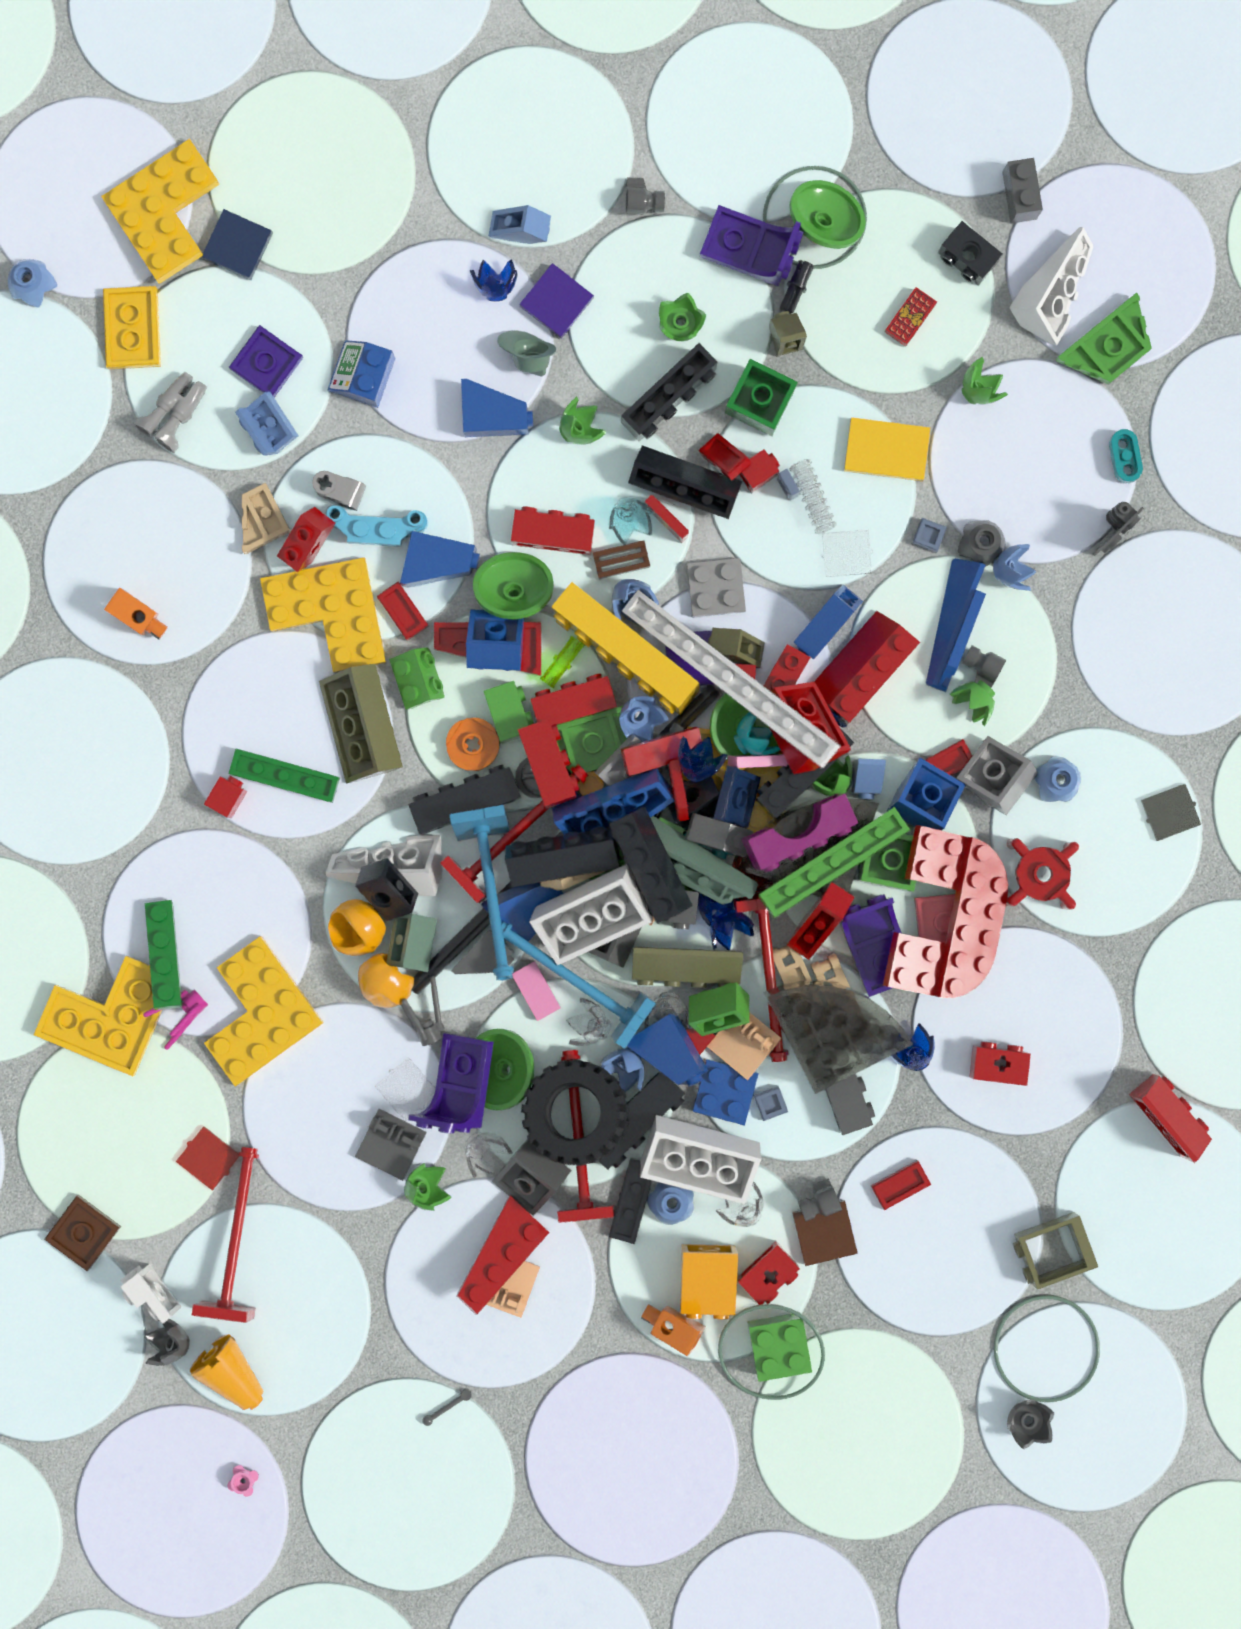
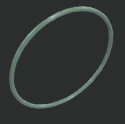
M806 166L787 173L772 187L764 204L763 221L767 223L768 204L776 188L785 179L796 173L807 170H823L836 174L849 183L860 199L865 215V229L860 239L844 256L827 264L814 265V269H822L842 262L857 249L866 230L867 210L861 192L847 176L829 167ZM793 260L792 264L797 266L798 262Z
M1039 1295L1019 1302L1003 1317L995 1334L994 1358L1000 1375L1016 1393L1038 1402H1057L1074 1396L1090 1382L1099 1363L1100 1341L1093 1321L1081 1307L1059 1296ZM1053 1299L1071 1305L1086 1318L1094 1333L1096 1357L1090 1374L1077 1389L1061 1397L1038 1398L1022 1392L1009 1381L999 1362L998 1340L1004 1323L1019 1307L1035 1300Z
M762 1304L738 1312L727 1322L719 1337L718 1357L724 1373L739 1389L757 1398L782 1400L805 1392L817 1381L824 1367L825 1348L817 1328L804 1315L785 1306ZM773 1308L790 1312L805 1321L817 1336L821 1348L820 1366L814 1378L802 1389L781 1396L758 1394L739 1384L727 1370L722 1356L723 1338L727 1329L737 1318L753 1310Z

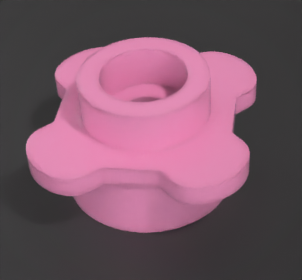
M237 1465L233 1468L234 1475L227 1484L228 1489L249 1497L253 1494L254 1490L252 1487L254 1482L258 1480L259 1475L255 1470L248 1471L242 1465ZM241 1479H245L246 1482L241 1483Z

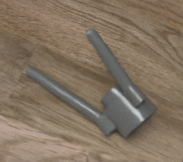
M435 976L430 977L435 1023L432 1022V1019L419 1022L406 999L402 1000L401 1005L413 1025L422 1046L433 1044L442 1039L440 1031L445 1029L441 1020Z

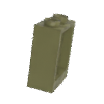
M1075 1212L1014 1234L1016 1242L1013 1243V1247L1017 1257H1022L1026 1267L1022 1268L1026 1282L1028 1284L1032 1283L1037 1290L1099 1267L1081 1217ZM1068 1225L1080 1260L1038 1275L1026 1240Z

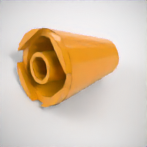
M230 1334L223 1335L212 1343L214 1347L210 1351L206 1352L204 1350L198 1356L189 1370L190 1374L194 1379L243 1410L250 1408L253 1410L262 1402L264 1390L235 1339Z

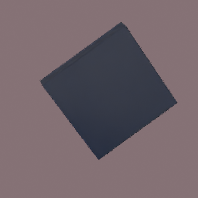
M223 209L201 257L210 263L248 280H252L273 232L266 227Z
M727 766L713 819L747 829L761 777L736 767Z

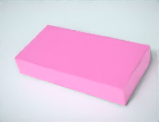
M783 754L728 756V765L736 768L789 765Z
M535 961L512 973L517 986L537 1021L561 1008Z

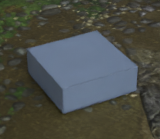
M789 470L781 471L778 474L777 481L787 499L791 501L799 496L800 490Z
M921 518L911 544L937 553L947 527Z
M779 1086L753 1095L763 1121L788 1112Z

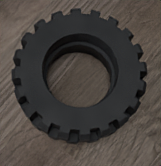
M563 1060L557 1062V1065L553 1067L549 1065L544 1068V1073L540 1076L536 1075L531 1081L533 1083L531 1089H526L524 1094L527 1097L526 1103L521 1106V1112L525 1116V1120H522L523 1129L528 1131L526 1137L529 1142L537 1147L536 1150L541 1155H545L549 1160L564 1165L583 1166L601 1161V1158L605 1155L609 1156L614 1151L613 1148L616 1144L621 1143L624 1138L622 1136L623 1131L627 1129L629 1121H626L627 1114L629 1113V1105L625 1101L627 1096L625 1091L619 1086V1081L604 1068L582 1060ZM571 1087H581L589 1090L597 1098L600 1105V1118L596 1128L589 1135L579 1139H570L561 1135L555 1129L551 1118V1110L556 1097L563 1090Z

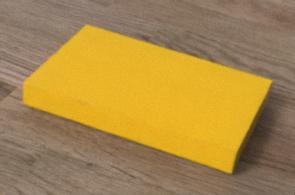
M156 286L103 288L106 368L109 370L161 367L158 288Z
M851 417L844 472L923 482L931 427Z

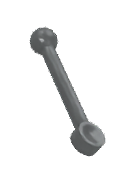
M464 1389L461 1392V1396L432 1415L424 1416L422 1419L423 1424L430 1426L434 1419L461 1401L470 1400L472 1396L471 1391Z

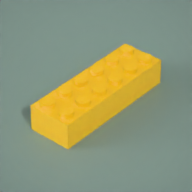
M573 582L569 584L551 606L555 613L553 617L556 619L557 624L566 631H569L570 628L574 630L576 638L588 648L591 645L596 648L595 651L598 653L597 655L610 665L613 661L617 665V669H619L618 672L629 681L632 678L638 681L639 689L647 696H657L660 706L670 714H673L675 711L681 715L699 693L700 685L697 680Z

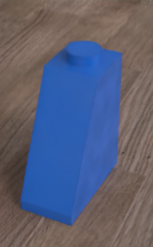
M461 379L463 433L465 438L529 435L528 427H533V410L528 411L526 402L469 379Z
M412 531L400 584L402 587L409 588L471 575L472 568L477 569L480 553H476L477 549L473 544Z
M843 584L793 643L797 645V650L814 660L863 603V600Z
M539 882L513 887L498 894L501 923L504 921L507 924H512L511 930L529 942L536 934V931L530 924L535 907L564 894L563 890L542 887ZM485 900L481 906L489 914L487 900Z
M669 1014L637 1033L627 1045V1047L677 1085L688 1084L689 1087L703 1080L701 1075L708 1072L677 1014Z

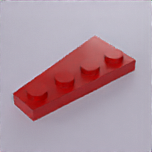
M434 622V650L466 658L469 622ZM524 622L521 672L542 677V623Z
M509 1196L489 1236L456 1295L475 1315L485 1307L550 1233L513 1197Z

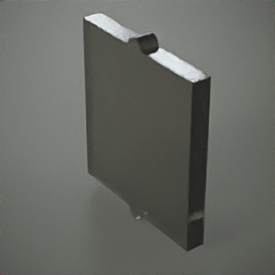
M1186 783L1141 800L1147 815L1146 822L1150 823L1156 841L1201 825L1194 807L1196 802L1192 801Z

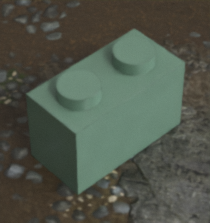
M411 913L394 919L386 963L389 966L428 972L437 919Z

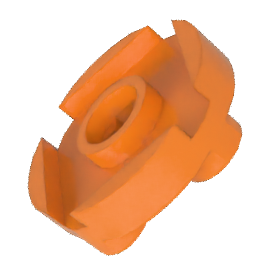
M466 718L458 721L447 734L446 746L451 761L463 770L481 771L490 766L498 756L500 739L494 727L484 719ZM476 737L479 739L478 745H480V748L478 750L473 749L470 752L467 750L468 744H466V740H473Z

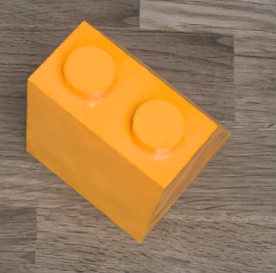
M681 1244L680 1312L681 1314H686V1318L700 1319L702 1315H713L714 1319L724 1320L729 1319V1315H735L738 1252L735 1245Z

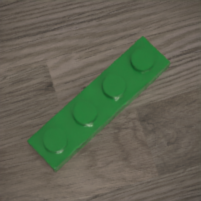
M237 748L235 749L228 773L330 803L334 802L340 777Z
M165 900L144 903L153 1007L155 1010L182 1007L173 901Z

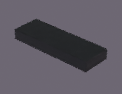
M634 1158L629 1160L609 1233L610 1238L635 1244L652 1180L640 1177V1160Z

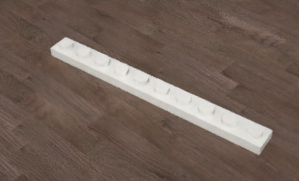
M637 590L622 610V612L822 768L839 749L840 745L641 591Z

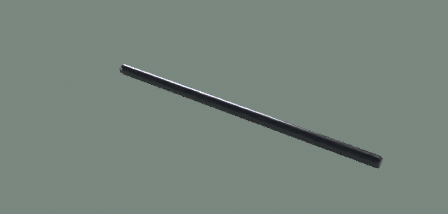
M708 685L686 707L682 714H678L658 735L665 736L670 734L669 730L674 722L687 729L719 697V692L712 685ZM560 831L555 837L562 836L564 834ZM509 882L498 894L513 888L511 882ZM484 908L430 960L428 972L419 971L414 976L412 991L415 994H420L431 983L430 977L435 976L436 978L490 924L489 914Z

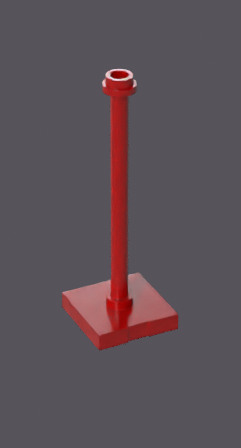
M579 764L570 768L572 773L569 776L574 775L577 782L579 780L582 783L586 781L585 779L589 775ZM543 800L490 848L492 861L505 850L507 845L514 842L548 810L545 808ZM447 856L440 862L476 903H481L486 899V893L475 883L478 879L477 875L482 871L480 858L470 868L466 866L464 869L450 856Z
M760 892L754 893L751 899H748L746 896L734 898L733 905L737 913L755 911L758 914L770 1029L781 1037V1040L769 1053V1057H771V1062L787 1061L789 1051L783 1049L769 913L758 897L762 893Z
M578 1050L562 1051L563 1057H561V1061L581 1059ZM571 1087L568 1090L573 1139H579L584 1137L579 1087ZM587 1164L576 1166L580 1203H577V1209L558 1211V1223L614 1217L613 1205L594 1207L593 1201L590 1202Z
M242 1147L241 1152L238 1154L243 1159L221 1298L217 1299V1303L201 1301L193 1304L191 1316L247 1323L255 1317L256 1308L234 1305V1301L231 1299L253 1159L259 1158V1154H257L258 1149Z

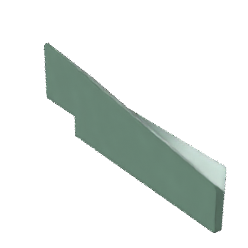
M651 817L673 866L684 885L721 904L730 903L734 898L746 896L748 899H751L758 887L757 882L695 842L685 840L684 835L658 818Z

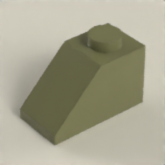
M788 311L774 315V318L770 320L769 329L777 357L803 350L807 334L798 314H789Z
M712 628V633L708 640L710 646L732 663L756 665V668H761L765 642L742 629Z

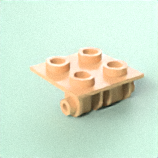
M749 1012V1023L719 1031L707 1047L746 1080H749L781 1040V1037Z
M524 1261L486 1305L521 1318L540 1266Z

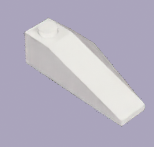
M1079 227L1021 287L1010 306V310L1021 327L1052 345L1059 343L1070 323L1071 315L1068 314L1071 302L1077 300L1079 292L1076 291L1079 277L1085 275L1094 247L1084 227Z
M415 835L406 837L407 842L391 845V842L388 841L382 843V847L372 850L362 847L332 854L326 870V876L356 883L361 867L388 858L419 893L418 896H436L441 880L442 839L440 835Z

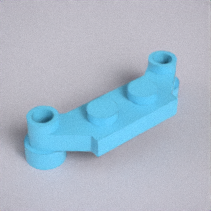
M334 505L329 507L326 516L336 522L333 528L339 529L347 536L348 544L401 547L402 541L409 537L412 531L422 533L428 526L426 515L417 510L409 512L404 518L348 515L343 507ZM335 512H340V515H339L338 518H336V519H333V518H332V515H333ZM414 517H420L418 523H412Z

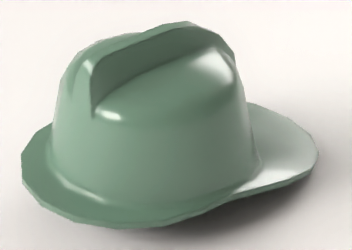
M507 331L499 335L497 340L498 345L502 349L512 354L514 364L519 371L540 377L546 374L550 356L556 352L555 345L524 331Z

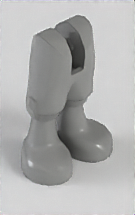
M183 372L163 394L158 396L156 401L157 408L147 416H141L134 422V426L150 438L154 436L161 446L172 453H175L179 447L178 441L175 438L180 423L184 424L192 419V413L207 390L206 385L197 381L187 395L183 396L193 380V376L187 372ZM172 411L171 417L158 430V425L160 424L161 420L164 418L166 414Z

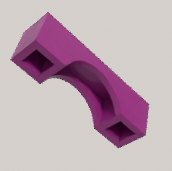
M835 793L813 804L811 823L800 835L785 838L779 835L773 828L765 827L741 840L754 869H764V872H769L779 867V862L786 858L793 860L804 854L803 850L810 846L813 849L821 847L828 843L827 838L835 834L837 837L851 832V826L858 824V821L846 794Z

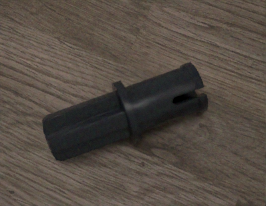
M798 261L791 281H788L786 284L788 289L780 305V310L783 312L788 311L789 314L794 313L802 293L807 291L806 285L814 269L813 264L807 261Z

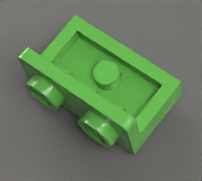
M428 647L412 649L389 659L405 710L445 698L443 684L438 677L435 660Z

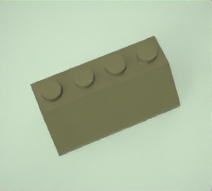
M369 664L350 667L320 680L319 685L346 784L402 768L401 756L376 665Z
M633 946L632 980H637V985L653 986V980L664 981V986L680 987V982H691V987L707 988V983H718V987L735 982L740 984L743 952Z

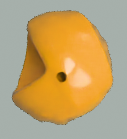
M352 899L341 903L333 910L328 923V931L332 946L338 952L345 955L362 956L373 953L381 944L386 932V925L371 904L364 900Z
M386 953L375 954L360 965L358 982L363 997L374 1006L392 1008L402 1005V1000H407L410 997L414 985V977L400 973L398 967L389 966L386 963L388 956Z

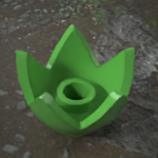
M685 293L675 301H662L660 303L659 327L662 333L672 340L688 341L696 337L704 325L706 314L697 308L693 297L689 293ZM683 318L686 323L683 326H679L676 324V320Z
M983 357L971 364L966 370L962 382L963 388L961 391L963 396L974 405L977 403L980 405L991 404L1009 395L1006 392L995 394L1000 386L1003 374L981 376L984 363Z
M576 396L567 405L562 414L559 431L567 442L586 445L597 441L607 432L603 429L591 427L597 406L576 408L579 401Z
M981 680L977 683L973 681L956 687L950 693L954 697L952 703L959 704L970 701L969 709H973V723L983 719L982 724L985 727L994 710L995 701L993 697L996 695L995 692Z
M850 756L845 757L844 764L837 759L811 784L812 787L825 796H831L835 793H846L851 784L853 774Z
M425 1163L416 1167L409 1174L404 1186V1193L409 1202L422 1210L434 1211V1206L443 1204L451 1199V1195L438 1186L446 1168L426 1167Z

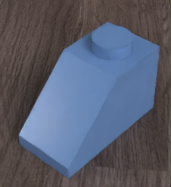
M529 205L494 210L492 212L488 237L524 244L547 242L551 215Z
M858 758L853 761L852 794H858V799L873 800L874 795L882 793L886 759Z

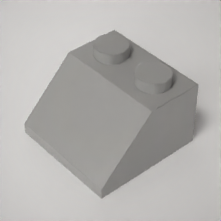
M987 736L958 775L957 780L964 783L965 787L983 802L1007 816L1038 772L1031 760Z

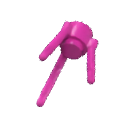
M195 989L190 993L186 990L181 992L183 1001L181 1008L187 1014L170 1032L171 1038L164 1046L166 1050L177 1041L196 1016L208 1006L207 1002ZM153 1007L152 1009L146 1011L143 1015L144 1017H148L161 1010H155Z

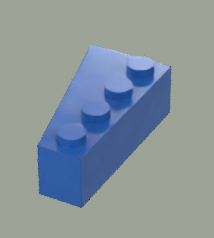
M655 768L552 808L553 820L564 835L572 831L579 833L590 831L595 827H610V823L644 806L651 818L675 800L672 787L658 769Z

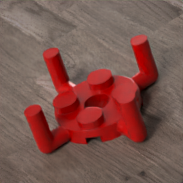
M1019 838L1007 841V847L1011 850L1015 849L1021 858L1015 869L1019 889L1012 895H1008L1006 906H1016L1028 896L1038 901L1058 898L1061 901L1060 906L1064 910H1072L1076 907V901L1066 890L1071 881V866L1068 859L1079 850L1077 842L1065 843L1063 850L1060 852L1049 847H1037L1029 850ZM1041 866H1046L1051 872V876L1046 882L1040 881L1037 877V870Z

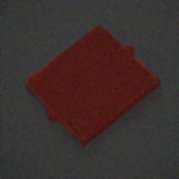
M203 1126L195 1138L187 1142V1148L176 1162L213 1191L223 1177L230 1174V1168L240 1156H238L239 1153Z

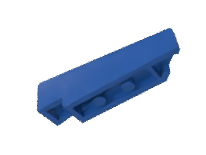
M957 558L951 562L926 679V685L943 692L947 691L952 675H955L986 596V593L976 590L986 566L983 563Z

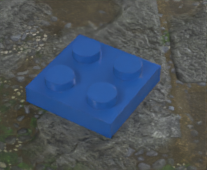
M706 1059L705 1066L708 1072L702 1075L703 1080L700 1081L692 1111L745 1126L759 1073L754 1072L749 1080H746L730 1065Z

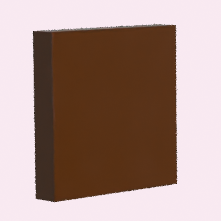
M78 1194L44 1240L84 1270L89 1271L122 1226Z
M845 1200L839 1201L842 1211L829 1216L817 1214L814 1219L807 1222L801 1210L792 1212L805 1266L858 1254Z

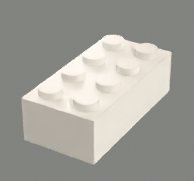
M627 865L621 866L535 907L530 924L557 965L651 923L653 917L648 911V904L643 893L638 890L635 882L636 879Z
M656 1115L640 1160V1177L745 1204L761 1162L760 1142Z

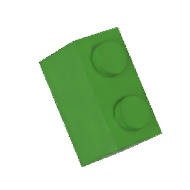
M511 681L483 691L502 744L520 738L518 729L534 724L531 712H525L522 702L526 701L522 686L516 687L515 682Z
M737 982L728 983L724 986L704 990L689 996L688 1024L701 1036L749 1023V994Z

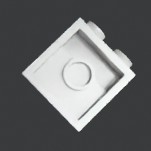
M150 1264L144 1269L140 1265L120 1280L123 1284L120 1286L123 1290L122 1295L127 1303L130 1305L134 1304L138 1308L146 1302L150 1315L155 1320H160L162 1324L182 1308Z

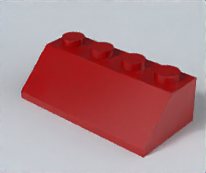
M876 611L814 681L832 714L843 724L848 725L920 644V641L900 624Z

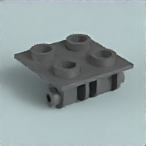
M1120 502L1108 511L1106 520L1115 531L1093 555L1095 556L1100 551L1105 554L1109 549H1112L1122 539L1119 534L1122 533L1124 535L1140 521L1141 518L1138 514L1144 508L1141 507L1136 511L1129 503Z
M378 1109L355 1158L403 1181L427 1132L384 1110Z

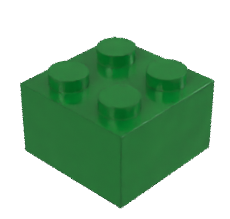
M749 359L726 405L725 414L773 436L796 390L798 382Z

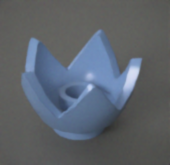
M21 260L12 266L8 274V288L12 298L22 299L34 307L39 308L41 306L45 292L57 287L53 275L46 269L45 263L40 260ZM30 274L31 280L24 282V276Z
M1029 544L1011 546L1004 550L998 559H995L993 570L996 580H1001L1005 586L1013 589L1031 591L1030 586L1023 585L1020 582L1034 575L1036 570L1018 561L1029 550Z
M623 579L613 589L612 608L614 615L620 620V615H623L629 621L639 625L622 612L637 590L641 591L657 605H659V602L649 584L636 579Z
M638 696L628 700L623 705L619 720L621 729L627 738L634 734L642 742L653 739L654 726L669 720L664 711L655 704V698ZM640 711L638 717L634 719L635 713Z
M1053 756L1047 763L1036 769L1038 774L1034 779L1040 786L1039 794L1042 801L1068 802L1077 794L1081 783V775L1077 766L1066 758ZM1058 774L1064 776L1065 781L1063 784L1057 783L1056 777Z
M626 1047L625 1049L611 1052L602 1060V1068L607 1070L609 1074H618L621 1089L626 1092L638 1081L637 1089L641 1090L644 1081V1064L641 1056L629 1047Z
M658 1182L655 1190L649 1194L647 1204L659 1222L666 1225H674L687 1220L692 1215L694 1210V1193L691 1190ZM670 1198H674L677 1201V1205L674 1208L667 1206V1201Z

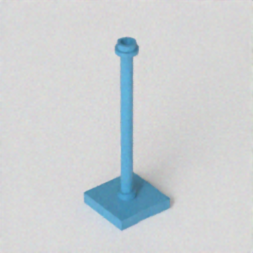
M504 805L450 814L451 826L457 841L477 838L497 968L493 970V975L496 976L498 981L509 980L513 978L514 968L508 966L488 841L489 835L510 831Z
M503 921L504 939L620 1017V1023L611 1037L615 1043L625 1049L656 1003L643 992H640L631 1007H623L562 964L557 965L553 958L511 930L512 924H507Z

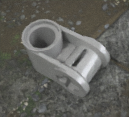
M325 470L316 473L312 480L313 488L320 497L355 511L359 508L367 486L355 479L343 477ZM326 479H329L332 486L322 490L319 483H325Z

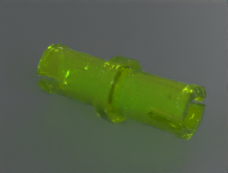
M570 636V639L559 654H555L552 657L554 661L539 679L554 689L565 671L572 668L571 663L585 645L573 636Z

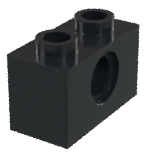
M963 221L958 224L938 251L941 255V260L950 267L955 266L961 271V275L966 281L976 283L978 286L1003 255V253ZM962 252H972L975 256V259H965Z
M707 769L698 773L692 780L684 784L689 820L679 821L677 819L675 802L668 805L677 825L687 831L692 813L709 818L715 814L723 783L721 778Z
M388 858L361 867L355 884L359 892L363 894L386 921L412 913L419 894Z

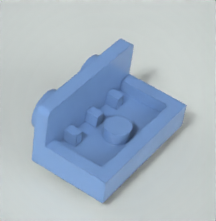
M264 392L247 408H239L235 411L240 425L249 433L254 441L255 448L264 456L278 454L299 436L271 392Z

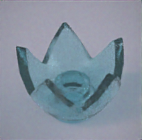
M622 498L611 509L608 519L609 529H613L616 537L623 545H626L633 531L651 536L652 523L650 515L654 512L639 499Z

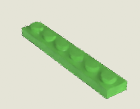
M894 807L759 894L758 897L772 918L775 919L903 836L910 829Z

